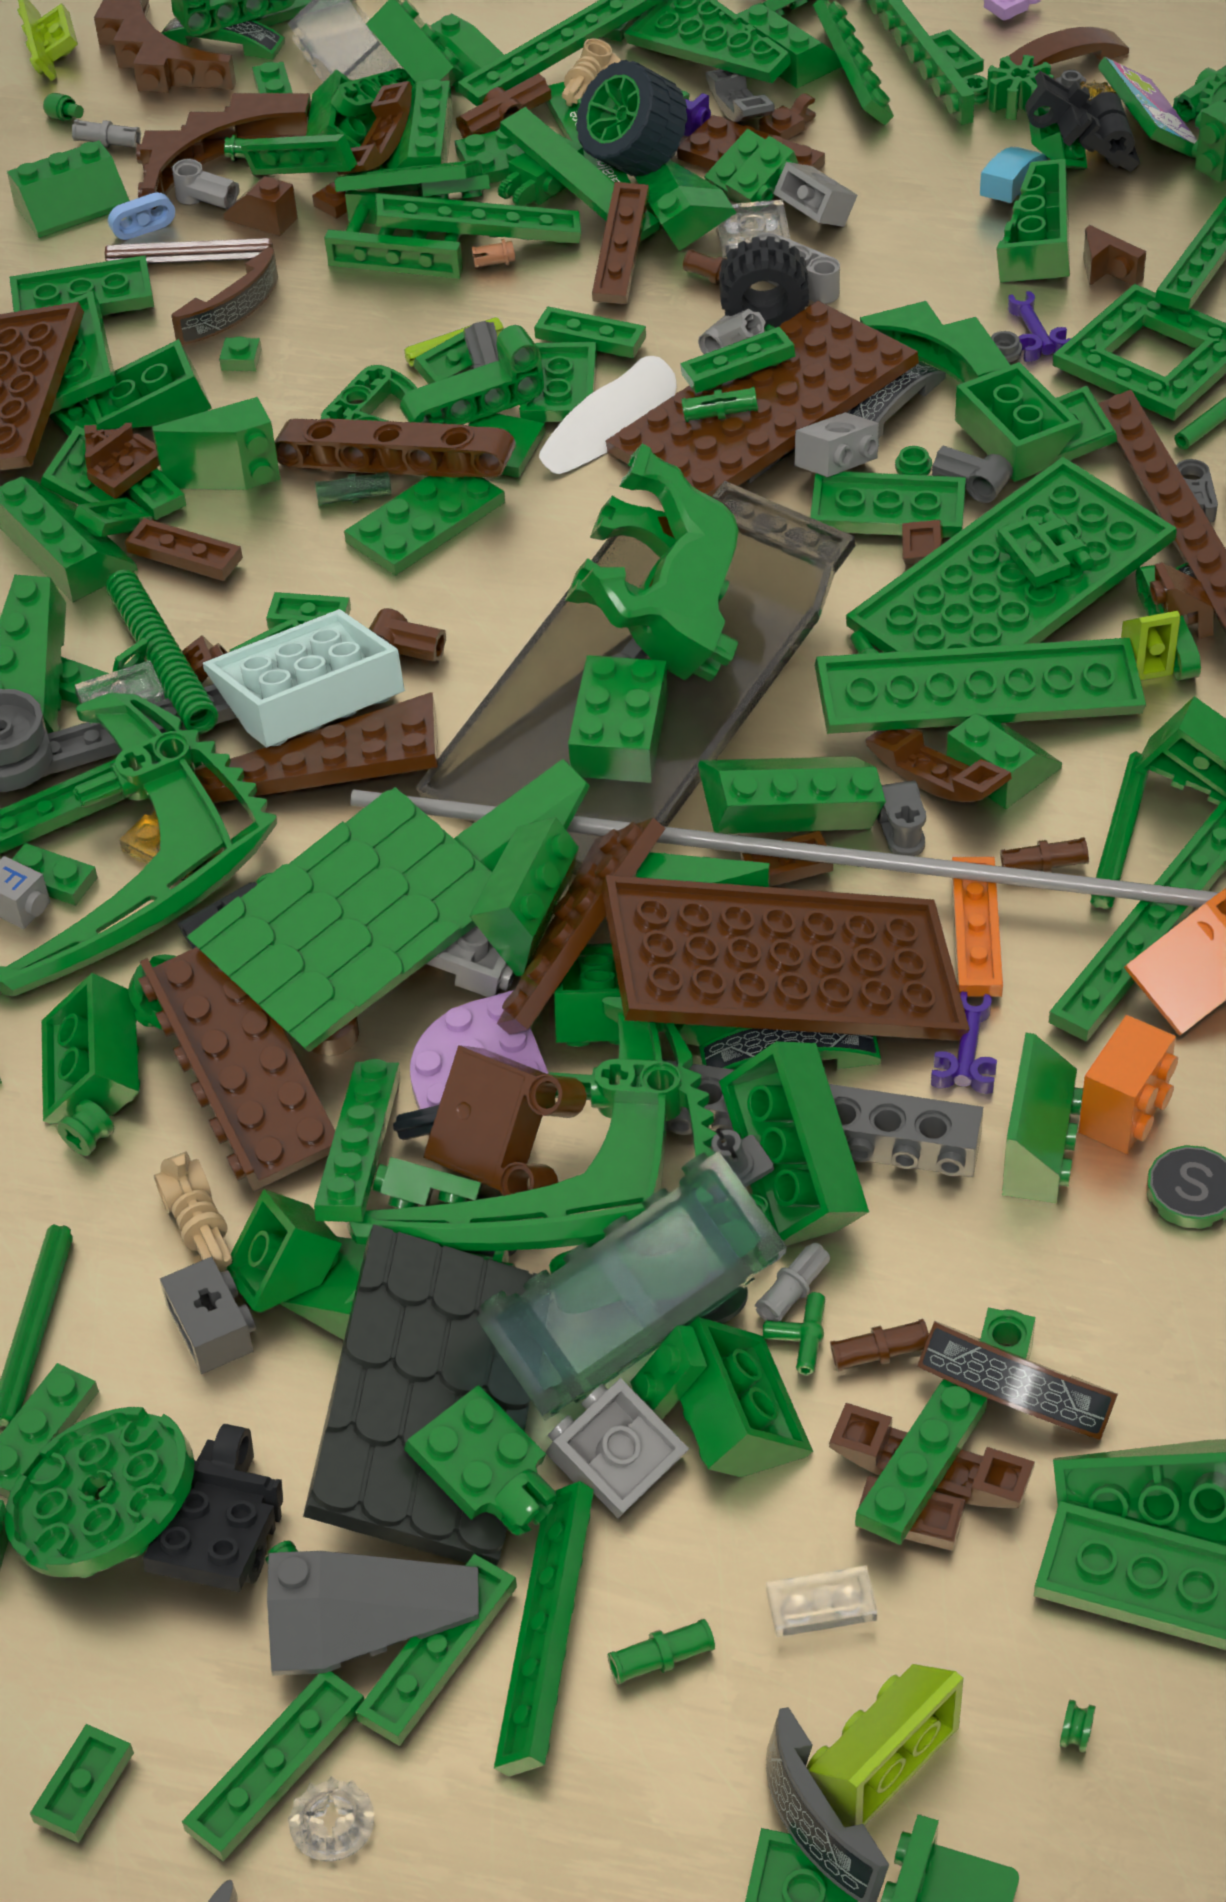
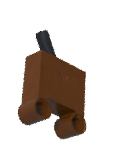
M458 1045L440 1104L399 1114L396 1117V1122L393 1123V1129L401 1140L430 1135L423 1158L495 1188L501 1192L502 1196L528 1191V1178H530L529 1190L558 1183V1177L550 1166L528 1163L543 1115L563 1118L577 1116L586 1104L587 1095L582 1082L576 1078L546 1074L484 1048ZM557 1089H558V1094H559V1095H558V1100H557V1102H556V1101H555V1094H556V1091H557Z

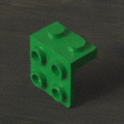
M917 1814L912 1834L902 1831L898 1842L894 1864L902 1867L897 1883L887 1881L881 1902H1014L1019 1884V1874L1012 1867L937 1845L939 1820Z

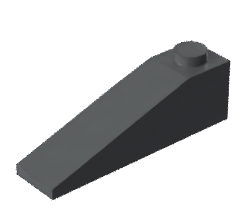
M329 1551L269 1553L267 1608L272 1676L327 1673L341 1668V1662L367 1653H370L372 1657L386 1652L389 1645L415 1636L423 1639L479 1619L478 1567Z

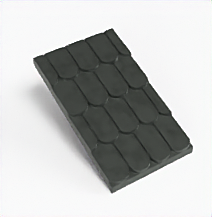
M373 1224L366 1243L303 1517L464 1563H468L471 1557L476 1554L497 1566L501 1557L502 1546L505 1542L507 1528L495 1515L488 1512L481 1513L471 1520L404 1450V1447L410 1437L478 1385L525 1432L540 1347L544 1338L553 1284L552 1278L536 1273L530 1274L527 1270L488 1259L487 1261L484 1260V1257L451 1247H441L437 1243L401 1232L394 1233V1230Z

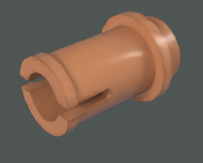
M501 239L502 243L471 247L475 269L503 263L509 266L510 262H515L512 241L505 242V239Z

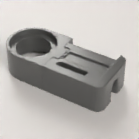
M1186 459L1179 462L1176 466L1182 476L1195 475L1200 477L1197 480L1184 479L1209 522H1214L1216 520L1218 502L1208 465L1196 459Z

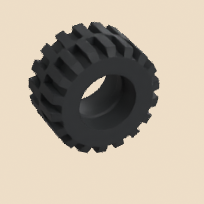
M758 236L753 237L750 243H746L744 240L738 243V250L731 249L727 253V259H723L721 263V272H719L722 310H725V316H733L750 309L753 312H760L766 322L764 328L767 325H773L777 328L803 311L809 304L806 261L803 256L800 257V251L795 246L789 248V242L784 239L776 242L775 237L767 236L766 240H760ZM761 281H772L779 284L777 287L765 291L750 288L751 285Z

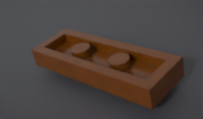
M146 518L138 524L125 540L128 553L221 581H225L243 558L241 546Z

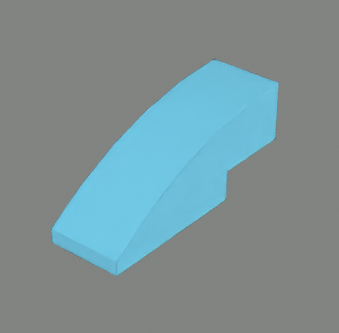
M1009 147L1002 150L981 172L980 196L1012 203L1017 195H1021L1020 188L1030 163L1046 161L1049 158L1043 153L1020 147Z

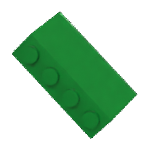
M428 79L426 81H417L412 86L411 105L405 130L396 149L381 164L380 170L448 163L453 120L450 81ZM417 184L379 187L378 192L417 191Z
M22 476L0 486V529L47 577H51L54 584L72 602L105 587L110 575L116 571L130 570L135 572L138 570L137 564L108 536L105 538L94 536L86 530V526L74 519L77 505L74 502L40 485V482Z
M855 756L699 760L698 763L703 790L715 833L737 834L871 829L886 802L877 768Z
M776 1041L719 1081L733 1130L739 1134L741 1140L748 1135H753L774 1165V1170L750 1185L753 1194L764 1197L768 1202L774 1237L772 1249L783 1248L840 1231L869 1213L816 1043Z

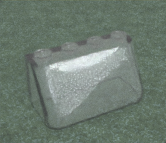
M312 0L288 22V25L295 33L292 40L303 51V56L314 67V72L323 82L336 69L350 80L398 68L404 69L366 26L370 18L354 0Z

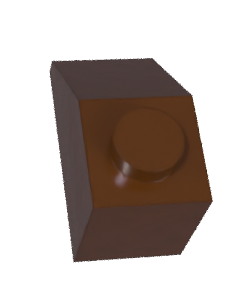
M264 176L223 214L224 220L281 236L298 219L293 184Z

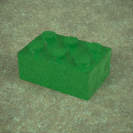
M587 655L568 741L570 766L582 778L652 783L668 698L666 661Z

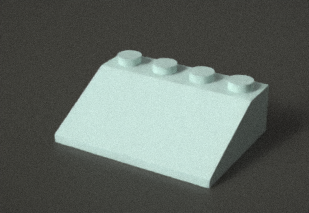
M340 609L203 662L205 672L247 733L266 748L281 745L289 738L303 732L316 731L323 724L338 718L350 717L357 710L372 704L384 703L392 696L405 691L398 649Z

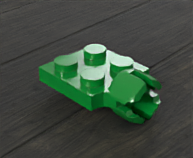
M479 1385L415 1433L405 1444L404 1450L471 1520L481 1513L488 1512L495 1515L512 1534L521 1536L532 1530L527 1525L530 1521L538 1525L549 1514L557 1498L556 1491L538 1474L536 1469L543 1463L546 1453Z

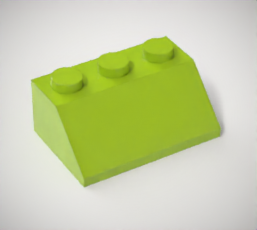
M912 1664L900 1677L896 1674L891 1676L880 1688L877 1694V1701L866 1712L863 1710L855 1712L843 1727L842 1736L830 1748L824 1745L812 1756L806 1768L844 1827L860 1824L865 1826L959 1729L964 1678L956 1671Z

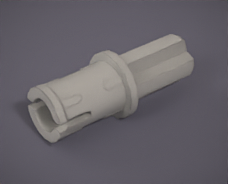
M815 1242L806 1246L788 1268H781L777 1272L775 1283L755 1304V1307H757L756 1312L765 1321H781L799 1298H805L809 1294V1285L830 1261V1255L823 1249L822 1245Z

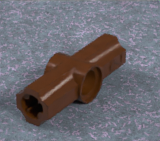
M540 74L527 79L507 91L502 87L493 88L486 94L483 104L456 118V126L463 139L473 134L489 133L500 127L502 120L524 107L532 110L552 99L551 89L548 87L546 79Z

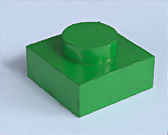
M225 337L219 358L221 371H256L262 350L260 338Z

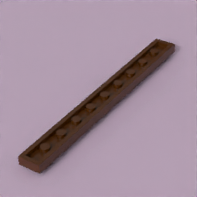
M1132 390L1116 394L1098 403L1116 431V443L1155 512L1160 518L1177 528L1176 539L1173 543L1193 578L1201 581L1214 607V614L1226 634V549Z

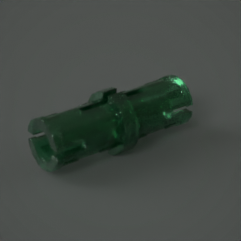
M388 471L355 476V473L348 474V478L315 482L319 506L341 501H352L353 504L359 503V499L392 495Z

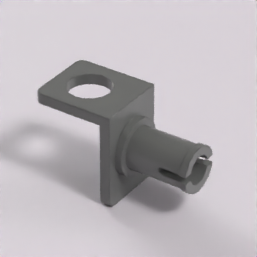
M723 1130L721 1132L725 1139L724 1143L721 1142L718 1134L713 1137L711 1146L719 1163L710 1169L718 1174V1183L709 1190L716 1195L718 1203L729 1200V1197L774 1170L772 1161L753 1135H748L741 1140L736 1131Z

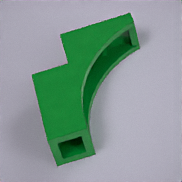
M927 301L860 317L861 323L918 351L919 361L946 372L959 384L1010 366L977 317L943 325Z

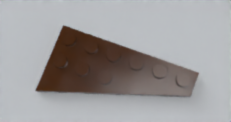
M433 692L289 739L278 746L264 747L231 758L229 767L243 768L244 778L242 782L256 784L257 792L255 796L437 768L436 713ZM207 767L195 770L196 777L213 803L237 799Z
M650 818L639 823L631 822L623 829H612L606 835L595 838L566 895L555 906L553 910L554 917L515 990L502 1005L503 1012L497 1025L509 1035L526 1031L531 1027L606 917L602 893V884L605 876L633 877L666 828L656 819Z

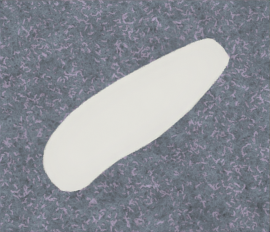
M646 356L638 360L634 366L618 379L590 394L562 420L544 444L539 454V458L544 466L554 474H561L607 453L605 442L607 439L675 395L677 388L675 373L660 357Z

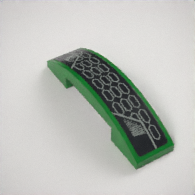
M174 18L169 21L161 32L169 39L188 46L194 37L243 44L244 56L274 60L285 44V37L255 20H249L203 35L193 36Z
M741 1028L699 1046L702 1065L733 1070L776 1041L816 1043L821 1060L835 1059L837 1070L881 1064L876 1036Z

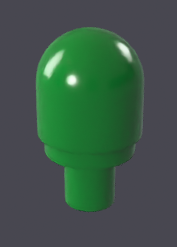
M51 93L43 101L44 112L52 119L69 121L73 117L81 118L83 116V107L77 105L75 100L68 95Z

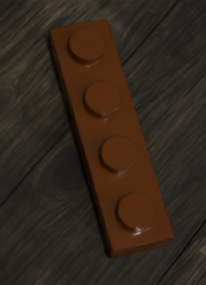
M623 182L614 183L592 289V299L595 302L627 305L649 198V185Z

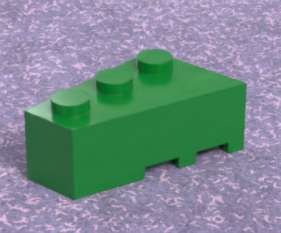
M388 0L366 23V26L415 82L437 79L439 81H450L451 87L464 74L457 65L460 59L450 48H444L438 41L440 36L429 24L423 22L419 17L417 9L408 0L404 2Z
M1194 696L1148 739L1134 770L1144 775L1147 774L1148 770L1172 779L1171 786L1183 790L1185 785L1208 794L1207 801L1219 805L1222 800L1226 801V718Z

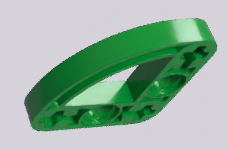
M371 365L364 368L323 410L321 419L388 421L371 414L390 394L402 400L406 393L417 387L410 379L394 369L383 365ZM356 400L365 401L360 404H350V402Z

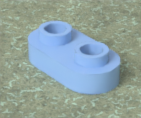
M152 193L113 208L108 216V225L116 237L122 240H129L168 226L175 217V207L165 194Z

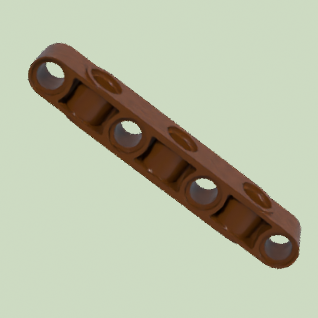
M295 418L286 421L275 439L278 463L293 468L439 477L467 476L494 478L502 474L516 447V442L509 432L494 427Z

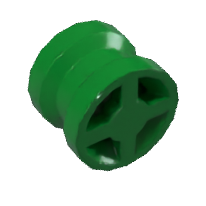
M87 1099L80 1101L76 1105L75 1113L71 1117H64L57 1123L58 1133L64 1142L75 1152L83 1156H89L96 1149V1142L100 1138H108L115 1129L107 1113L96 1103Z

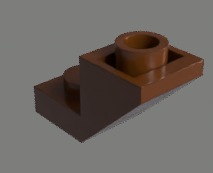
M1163 562L1155 564V581L1150 582V592L1154 604H1161L1165 613L1178 611L1180 616L1183 615L1187 626L1192 625L1198 639L1214 636V607L1201 581Z

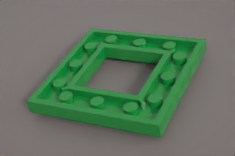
M1134 284L1053 354V366L1114 394H1121L1131 389L1141 406L1175 421L1226 374V323L1192 308L1189 311L1170 309L1164 304L1154 302L1155 292ZM1142 326L1155 330L1162 335H1166L1195 349L1165 377L1113 354L1118 347Z

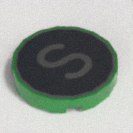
M1184 1145L1168 1149L1154 1160L1148 1171L1147 1197L1150 1203L1151 1201L1158 1208V1214L1165 1220L1181 1227L1202 1229L1213 1226V1222L1219 1221L1222 1218L1223 1221L1226 1220V1158L1221 1153L1202 1146Z

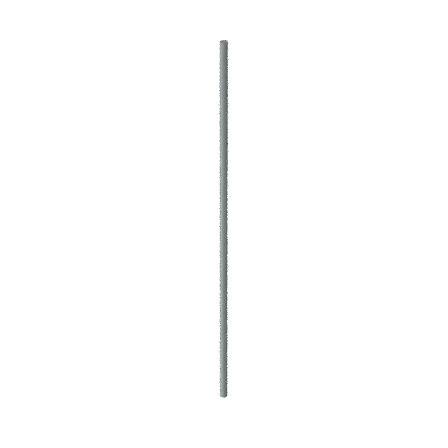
M353 790L351 806L365 808L382 793ZM407 796L426 815L478 821L496 808V806ZM574 816L566 831L603 836L612 829H623L631 822ZM665 827L666 829L657 840V843L1191 907H1201L1219 893Z

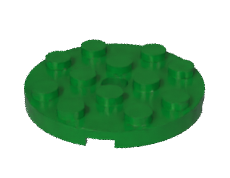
M143 1407L112 1409L90 1416L67 1428L48 1442L39 1451L42 1459L29 1475H19L6 1504L5 1531L12 1547L29 1567L39 1573L53 1577L87 1578L126 1559L138 1557L147 1549L149 1543L173 1520L191 1491L194 1475V1455L190 1443L178 1425L169 1416L163 1414L160 1417L147 1414ZM103 1486H106L101 1492H99L100 1499L96 1500L95 1497L98 1493V1489Z

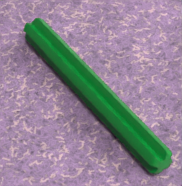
M1137 751L1129 755L1096 878L1120 881L1149 770L1146 775L1134 770L1141 756V753ZM1091 895L1090 902L1095 908L1102 907L1107 910L1113 906L1115 897Z
M53 1224L47 1229L0 1379V1427H7L23 1405L73 1240L71 1229L65 1225L58 1226Z

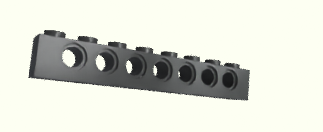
M662 1059V1061L669 1062L677 1067L676 1061ZM692 1064L689 1070L697 1072L702 1076V1083L697 1089L709 1093V1102L704 1108L714 1114V1122L708 1128L716 1132L721 1141H725L721 1131L733 1130L719 1081L734 1070ZM829 1084L854 1161H869L895 1165L903 1169L915 1168L941 1172L949 1176L974 1177L982 1135L984 1107ZM682 1107L680 1114L676 1118L667 1121L666 1131H672L680 1135L692 1134L687 1108Z

